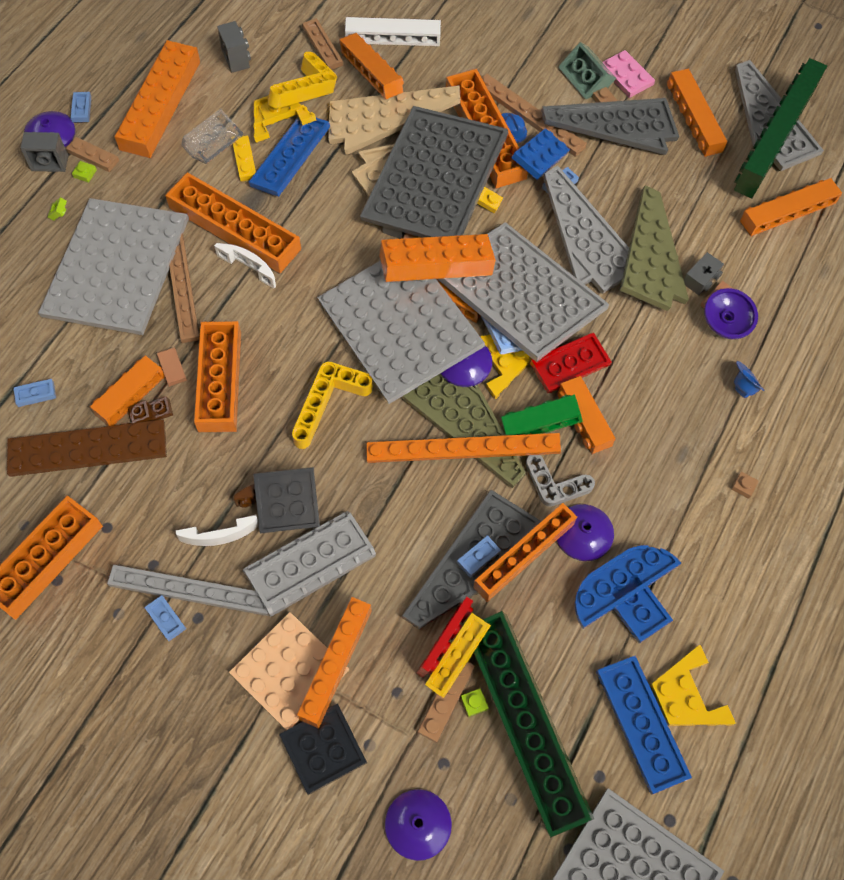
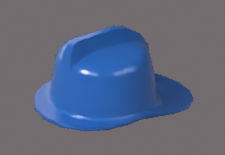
M512 113L501 114L516 143L524 141L527 136V130L523 118Z
M736 361L737 367L740 370L734 380L736 391L743 398L753 396L761 389L765 391L750 369L742 362Z

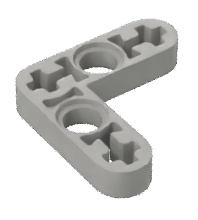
M529 455L527 458L526 469L542 503L546 506H555L589 494L595 486V481L590 475H581L555 484L541 455ZM532 460L539 462L537 468L534 464L531 465ZM539 476H545L548 482L546 484H540L537 481V478ZM583 481L589 483L588 488L585 485L581 486ZM566 486L571 487L573 493L567 495L563 492V488ZM548 487H549V489H548L549 494H550L551 496L554 495L553 500H551L550 498H546V497H547V494H548L546 489H547Z

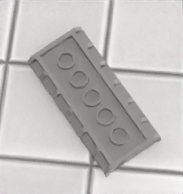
M346 511L243 569V573L253 586L269 616L272 617L374 558L376 552L352 514Z

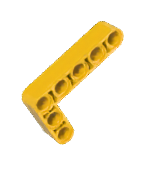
M305 52L303 54L301 71L306 76L272 85L269 91L268 105L273 108H281L331 94L335 89L337 75L315 53Z
M333 362L323 363L292 432L294 445L299 449L309 447L334 387L360 396H368L373 389L371 376L365 372ZM308 419L313 420V421L310 422V423H306V422H305V421L308 420ZM299 436H306L304 439H298Z

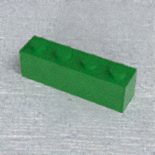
M575 394L564 395L554 401L548 400L535 407L528 406L522 411L509 412L501 417L506 436L544 434L583 422Z

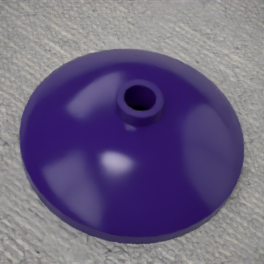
M46 111L35 115L29 120L24 129V132L59 133L65 147L71 143L76 131L71 118L57 111Z
M732 288L720 289L714 292L705 304L704 315L707 324L716 334L723 338L734 340L744 338L757 325V307L753 300L742 291Z
M485 345V347L440 374L447 382L459 387L475 386L483 382L490 374L492 368L491 353Z
M579 504L569 507L577 516L574 525L557 540L560 549L569 557L579 561H593L604 556L614 540V529L609 517L603 511L591 505ZM583 526H589L590 530H585Z
M410 790L398 796L390 805L385 819V832L392 848L399 855L415 861L430 859L441 852L450 838L452 829L451 816L446 804L437 795L426 790ZM416 819L423 821L422 827L417 828L414 825Z

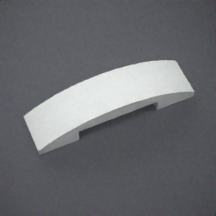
M216 243L214 245L218 257L230 264L235 259L257 271L261 282L272 288L276 287L273 272L257 255L231 244Z
M255 515L236 519L237 527L199 534L196 527L176 530V535L179 541L187 544L215 546L226 544L248 535L259 526V522Z

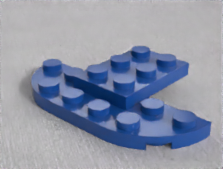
M648 545L632 547L590 573L581 583L575 597V612L580 626L584 629L614 609L640 644L673 621L648 586L680 566L681 562L665 549L648 547Z

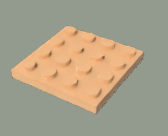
M289 612L229 673L285 730H288L301 721L298 719L297 713L328 648ZM346 667L343 676L349 671L348 667Z

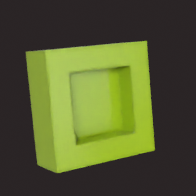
M80 161L72 175L76 179L89 183L97 169L94 165Z
M60 197L53 202L48 218L54 221L58 217H62L66 212L65 205L67 201Z
M481 688L461 696L468 718L489 709Z

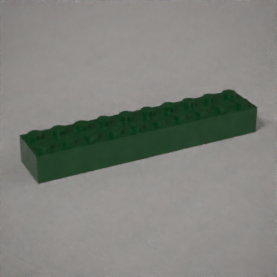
M811 58L808 59L806 64L802 63L798 71L800 74L795 75L792 84L789 85L785 93L786 95H783L779 103L780 106L776 107L773 113L775 117H770L766 125L768 129H763L760 135L762 139H757L753 146L755 150H751L746 158L748 162L742 164L739 170L742 174L739 173L734 181L736 183L734 191L753 199L816 90L827 65Z
M501 611L483 619L491 626L475 649L474 654L550 838L594 820L507 614Z

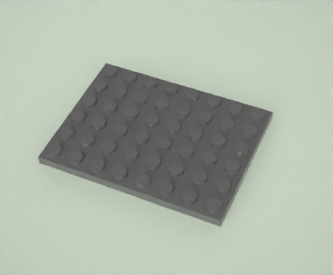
M413 106L360 215L361 220L422 238L463 235L507 138L508 129Z

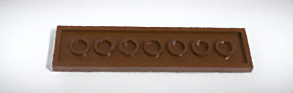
M164 420L7 439V475L9 477L167 457Z

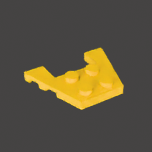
M268 96L254 100L255 142L270 138L266 129L267 125L288 119L294 115H297L302 125L316 121V116L313 112L310 113L306 106L299 103L281 108H273L268 105Z
M491 335L480 336L491 353L492 365L500 374L499 377L486 383L488 391L494 399H497L513 379L518 377L530 364L532 358L523 350L500 355Z
M701 645L697 646L650 685L668 726H731L736 724L728 705L708 712L689 670L709 663Z

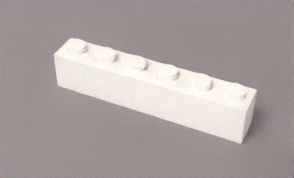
M346 17L345 37L357 33L361 38H364L367 44L440 46L441 20Z

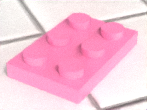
M626 50L603 61V64L616 77L614 83L629 98L653 86L655 83V79Z

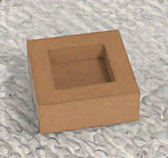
M741 472L731 490L749 499L759 481Z

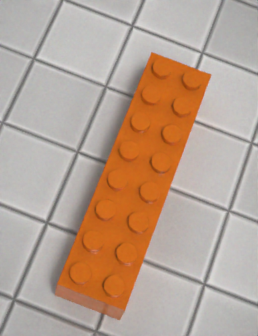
M169 40L166 41L115 135L119 150L151 158L200 64L197 47Z
M473 69L446 77V87H460L461 103L453 106L459 117L508 129L507 138L490 173V178L495 188L526 180L528 172L511 158L520 148L478 70Z
M188 172L165 195L171 210L188 214L189 220L231 245L254 253L271 269L280 274L301 251L299 236Z

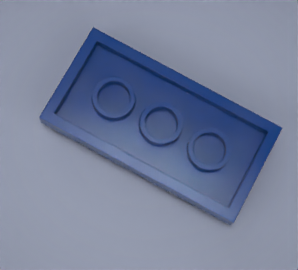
M545 128L517 150L511 158L538 180L565 157L570 149L564 142L558 140L551 131Z

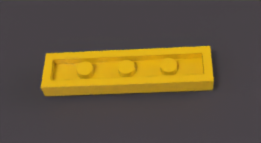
M471 613L425 685L444 698L491 625L474 613Z

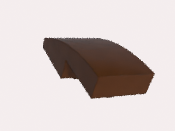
M167 396L151 403L145 400L128 407L132 423L156 421L173 416L170 399Z
M255 484L244 488L234 495L237 507L246 508L256 504Z

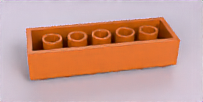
M488 234L381 240L380 260L386 282L491 276L493 274L496 259Z
M238 321L201 322L194 419L198 432H237L241 330Z
M67 495L0 565V608L16 620L103 527L99 520Z

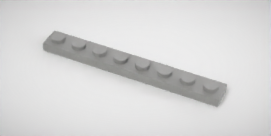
M113 565L107 583L110 587L269 616L256 591L118 565Z

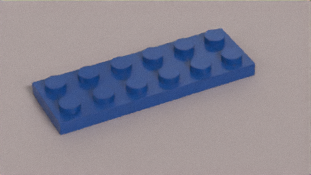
M298 117L249 181L250 187L279 197L328 131L330 123L316 118V121L302 125Z
M636 656L597 670L598 678L650 794L653 795L691 779L692 776Z

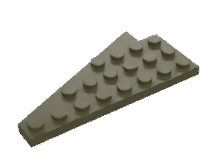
M645 185L641 191L620 291L668 311L672 306L673 299L686 304L689 298L661 193Z
M438 374L401 397L450 438L505 436L478 385L459 387L447 382L441 374ZM517 456L475 458L512 489L526 473Z

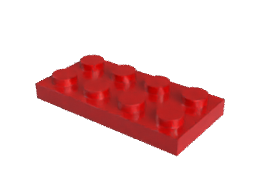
M594 332L552 350L537 362L533 359L530 361L547 394L559 389L560 384L579 376L584 378L610 366L612 363Z
M466 596L459 604L417 670V675L423 678L426 674L431 675L440 663L437 658H441L447 652L451 645L448 642L449 639L453 640L462 628L460 622L463 623L473 610L470 607L473 603L472 599Z

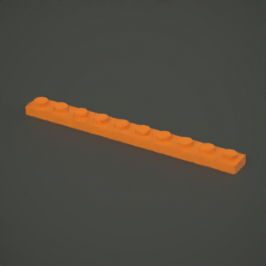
M560 433L367 442L368 463L561 454Z

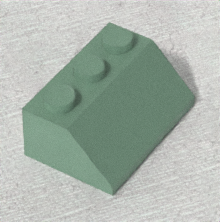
M579 42L559 65V69L585 99L591 98L593 92L605 87L608 88L616 79L596 54L582 42Z

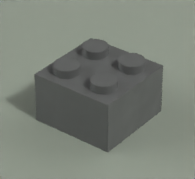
M236 21L217 26L221 50L231 73L250 68L249 61L251 56L247 50L249 44L247 39L243 38L242 28L238 27Z
M24 132L21 150L31 171L66 172L68 153L59 133Z

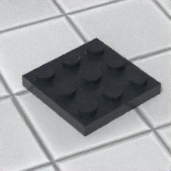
M314 467L253 474L260 534L320 526Z
M338 703L327 709L319 728L301 722L279 734L308 796L367 764Z

